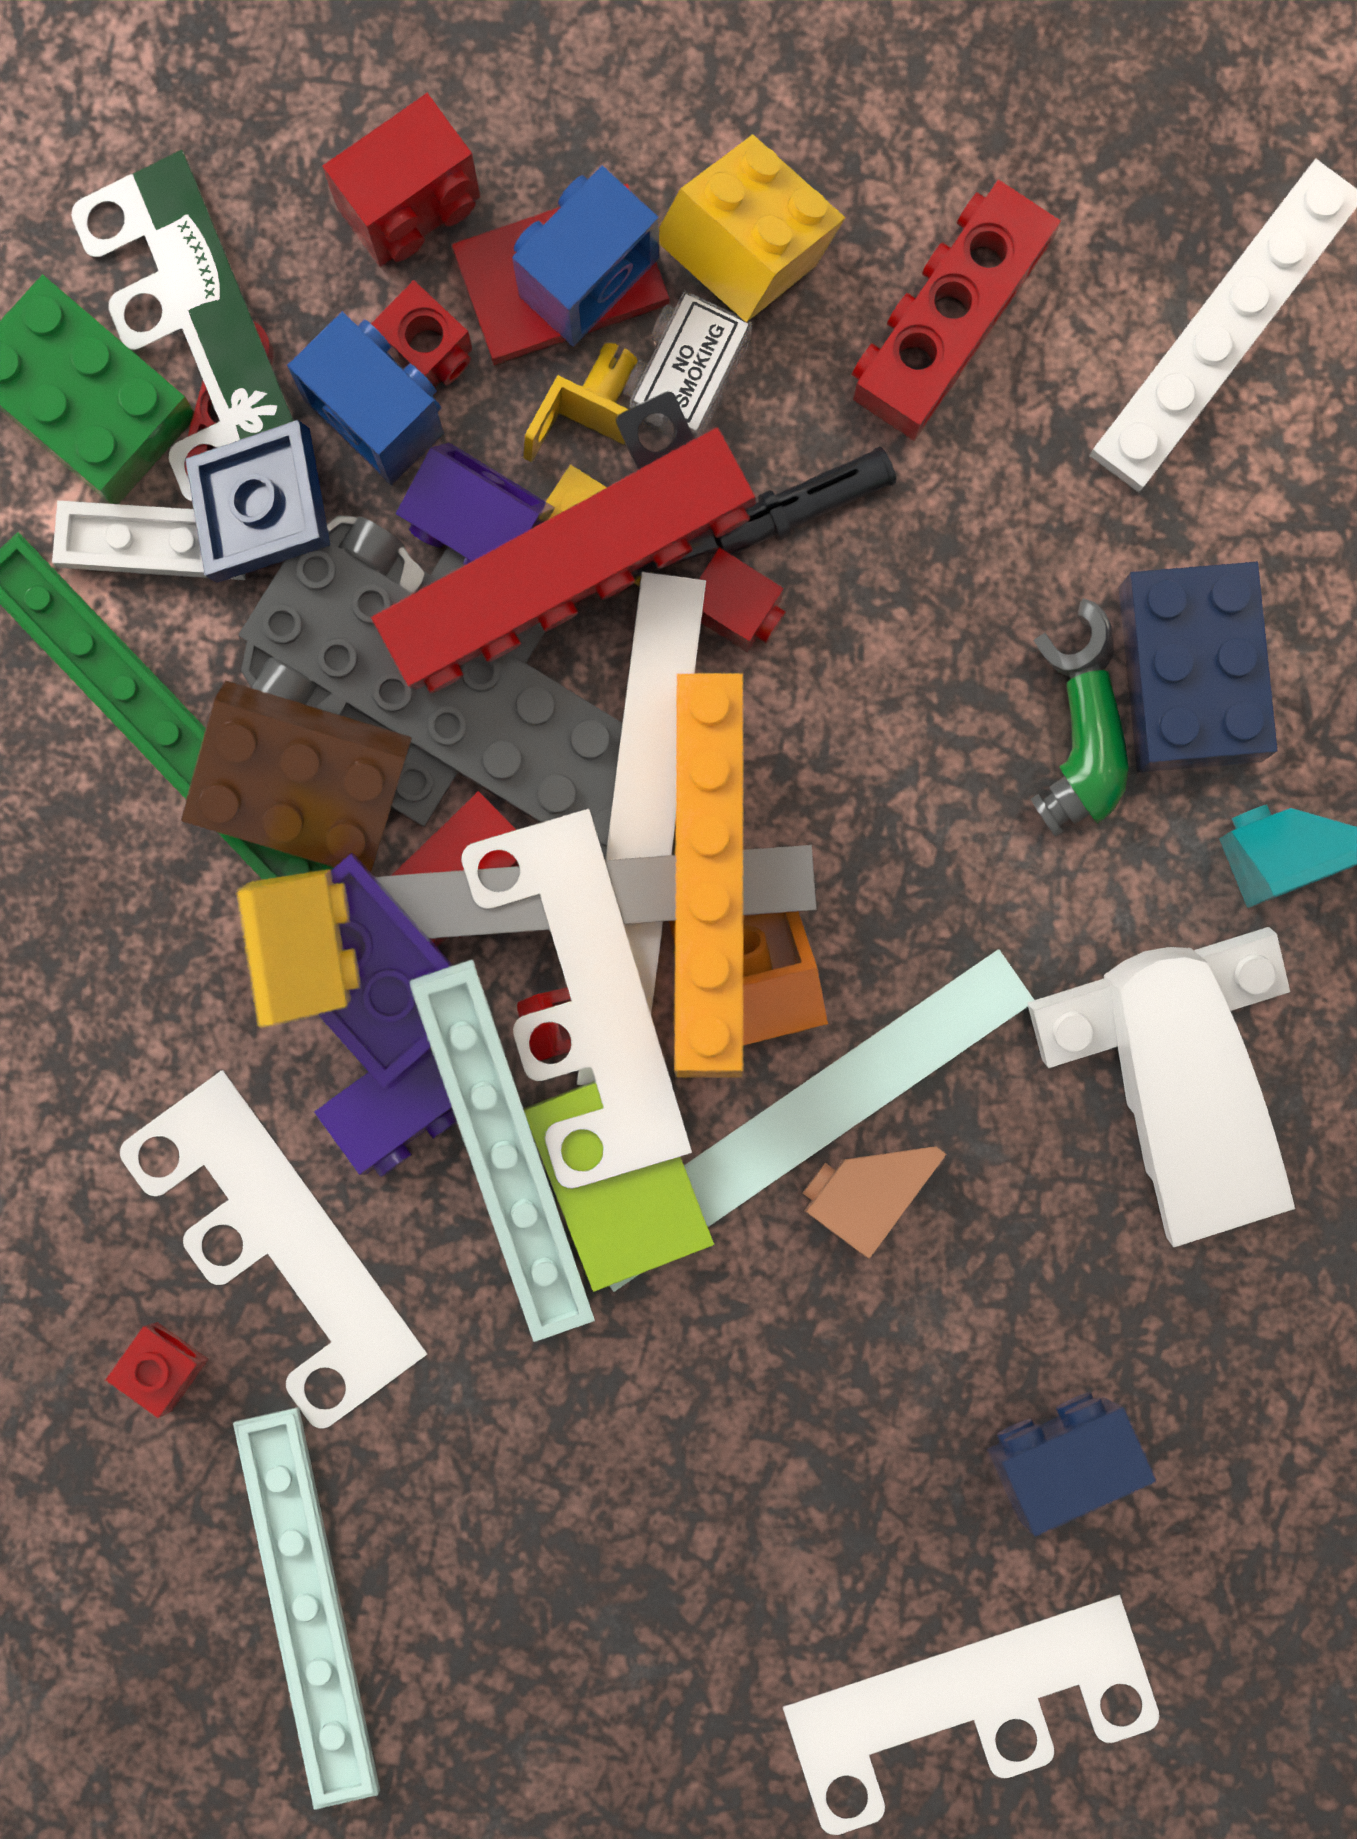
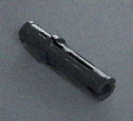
M879 446L874 448V451L825 471L778 494H774L771 490L758 496L759 502L746 510L750 517L749 521L720 537L714 535L718 549L720 547L729 554L734 555L772 537H775L777 541H781L790 537V529L832 510L839 509L881 488L896 484V474L887 453Z

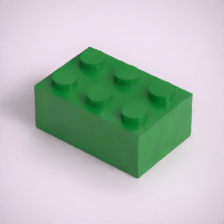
M43 274L0 320V410L108 504H119L191 424L194 410L181 392Z

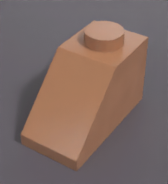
M935 1146L844 1159L839 1162L835 1169L824 1163L802 1193L811 1200L804 1212L864 1257L870 1259L946 1156V1153Z

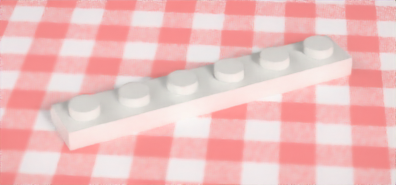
M1317 159L1313 161L1089 455L1140 493L1357 208V189Z

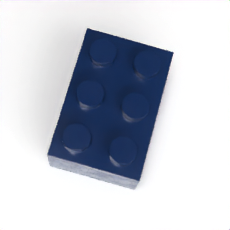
M1258 561L1130 572L1119 586L1137 773L1259 763L1275 754L1278 749Z

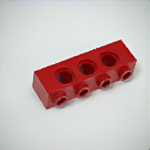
M999 179L986 197L976 192L956 223L963 228V231L952 247L942 242L925 265L922 275L929 280L918 296L915 298L911 294L906 293L892 312L887 325L894 330L884 345L879 348L872 343L856 364L851 375L859 381L856 384L853 400L915 441L1053 242L1061 220ZM979 247L990 248L999 255L1001 264L992 268L982 267L972 259L970 252ZM944 297L956 298L964 304L967 314L956 319L947 318L939 313L935 302ZM909 347H918L930 355L932 364L925 369H912L902 362L899 353Z

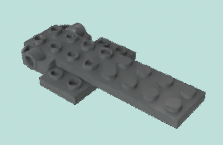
M338 515L327 523L330 546L284 561L238 634L241 642L246 645L241 672L251 688L412 737L391 808L425 828L459 773L538 823L589 809L605 860L622 722L526 664L546 632L540 623L518 634L517 637L521 645L504 656L491 662H486L483 654L461 665L460 668L464 676L449 686L434 693H429L426 685L416 690L408 687L371 617L463 567L465 556L448 547L430 575L411 559L404 548V544L387 530L360 516L357 518ZM676 822L671 855H676Z

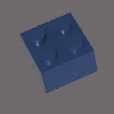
M1089 1392L1058 1405L1056 1410L1059 1417L1044 1424L1035 1425L1032 1419H1027L997 1433L1000 1443L988 1448L987 1451L1018 1520L1034 1536L1157 1482L1124 1407L1105 1397L1093 1398L1092 1393Z

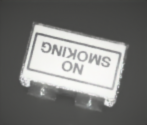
M684 290L676 308L666 304L655 324L651 339L658 342V345L649 363L638 360L630 374L624 389V395L631 398L629 409L663 392L670 391L676 396L694 439L704 435L751 341L753 322L748 321L746 323L738 315ZM655 413L648 415L642 420L641 424L673 439L674 428L668 417Z

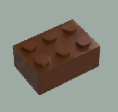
M225 680L212 704L181 821L332 867L338 866L353 853L371 873L412 737Z

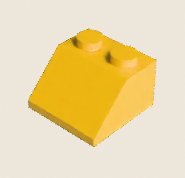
M331 870L252 881L237 890L259 1027L275 1025L347 1007L351 1001L350 990L360 988V977L355 950H343L339 924L350 922L344 883L333 884Z

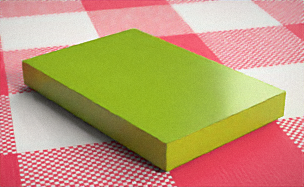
M596 1081L523 1108L593 1292L714 1245L681 1156L577 1188H567L558 1182L545 1141L546 1132L554 1123L604 1108ZM578 1129L569 1133L561 1146L564 1162L576 1171H589L595 1168L603 1157L604 1149L601 1139L594 1132L587 1129Z

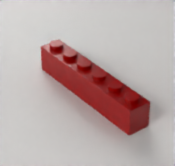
M716 427L373 615L371 619L408 687L417 690L426 685L429 693H434L462 678L464 674L460 666L483 654L486 662H491L521 645L517 635L540 623L543 630L547 631L578 614L574 604L587 596L597 592L600 599L604 600L635 583L631 572L654 560L658 569L683 558L693 551L688 541L712 529L714 535L720 537L750 520L746 510L756 505V498L719 428Z

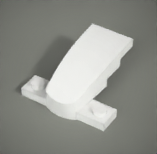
M1269 927L1196 950L1166 947L1144 951L1118 964L1104 975V979L1027 1003L1041 1058L1048 1068L1118 1047L1127 1106L1135 1115L1145 1170L1153 1180L1166 1238L1173 1247L1295 1209L1272 1122L1246 1047L1231 1013L1232 1010L1290 992L1278 937Z

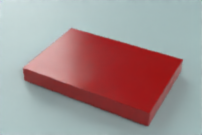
M628 183L624 184L630 190ZM560 207L451 244L493 365L566 341L519 297L512 257L516 254L513 250L514 245L521 234L536 221H540L544 225ZM656 262L589 332L669 305V296Z

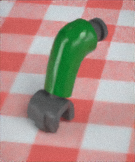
M1085 598L1080 602L1077 616L1081 623L1092 629V637L1089 644L1082 651L1072 655L1060 653L1046 633L1033 640L1048 663L1058 673L1071 678L1066 683L1071 715L1072 750L1068 760L1059 766L1064 777L1049 786L1053 793L1043 799L1040 794L1031 798L1035 808L1055 837L1064 832L1060 825L1069 819L1075 825L1091 815L1094 821L1099 823L1111 814L1126 791L1129 771L1120 714L1109 672L1104 670L1109 665L1114 654L1113 629L1105 611L1095 602Z

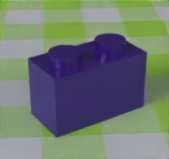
M450 442L429 449L396 514L411 523L409 531L421 541L439 548L445 544L465 556L463 562L465 566L549 520L555 507Z
M432 1047L385 1088L368 1072L314 1111L358 1174L366 1175L375 1169L380 1177L385 1176L412 1156L406 1145L422 1133L427 1131L432 1139H435L458 1123Z

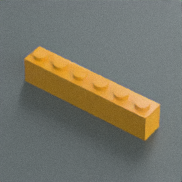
M677 674L676 1077L742 1078L743 674Z

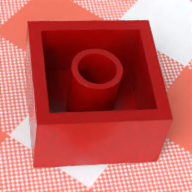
M428 93L322 165L338 211L379 267L391 259L395 262H400L413 255L424 244V236L443 223L446 226H452L463 220L475 208V201L481 197L472 152Z

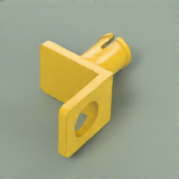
M605 343L583 386L557 375L525 434L523 458L533 462L559 413L621 444H625L615 419L618 414L628 409L616 402L632 372L636 370L639 364L635 355L624 348L617 361L614 356L619 345Z

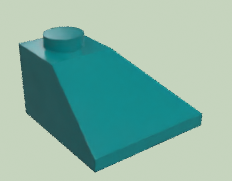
M1268 804L1247 811L1232 818L1235 830L1219 838L1247 908L1357 866V827L1293 808L1272 815Z

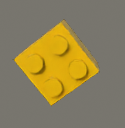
M752 134L680 188L659 227V245L747 323L816 267L846 217L784 163L774 151L765 146Z

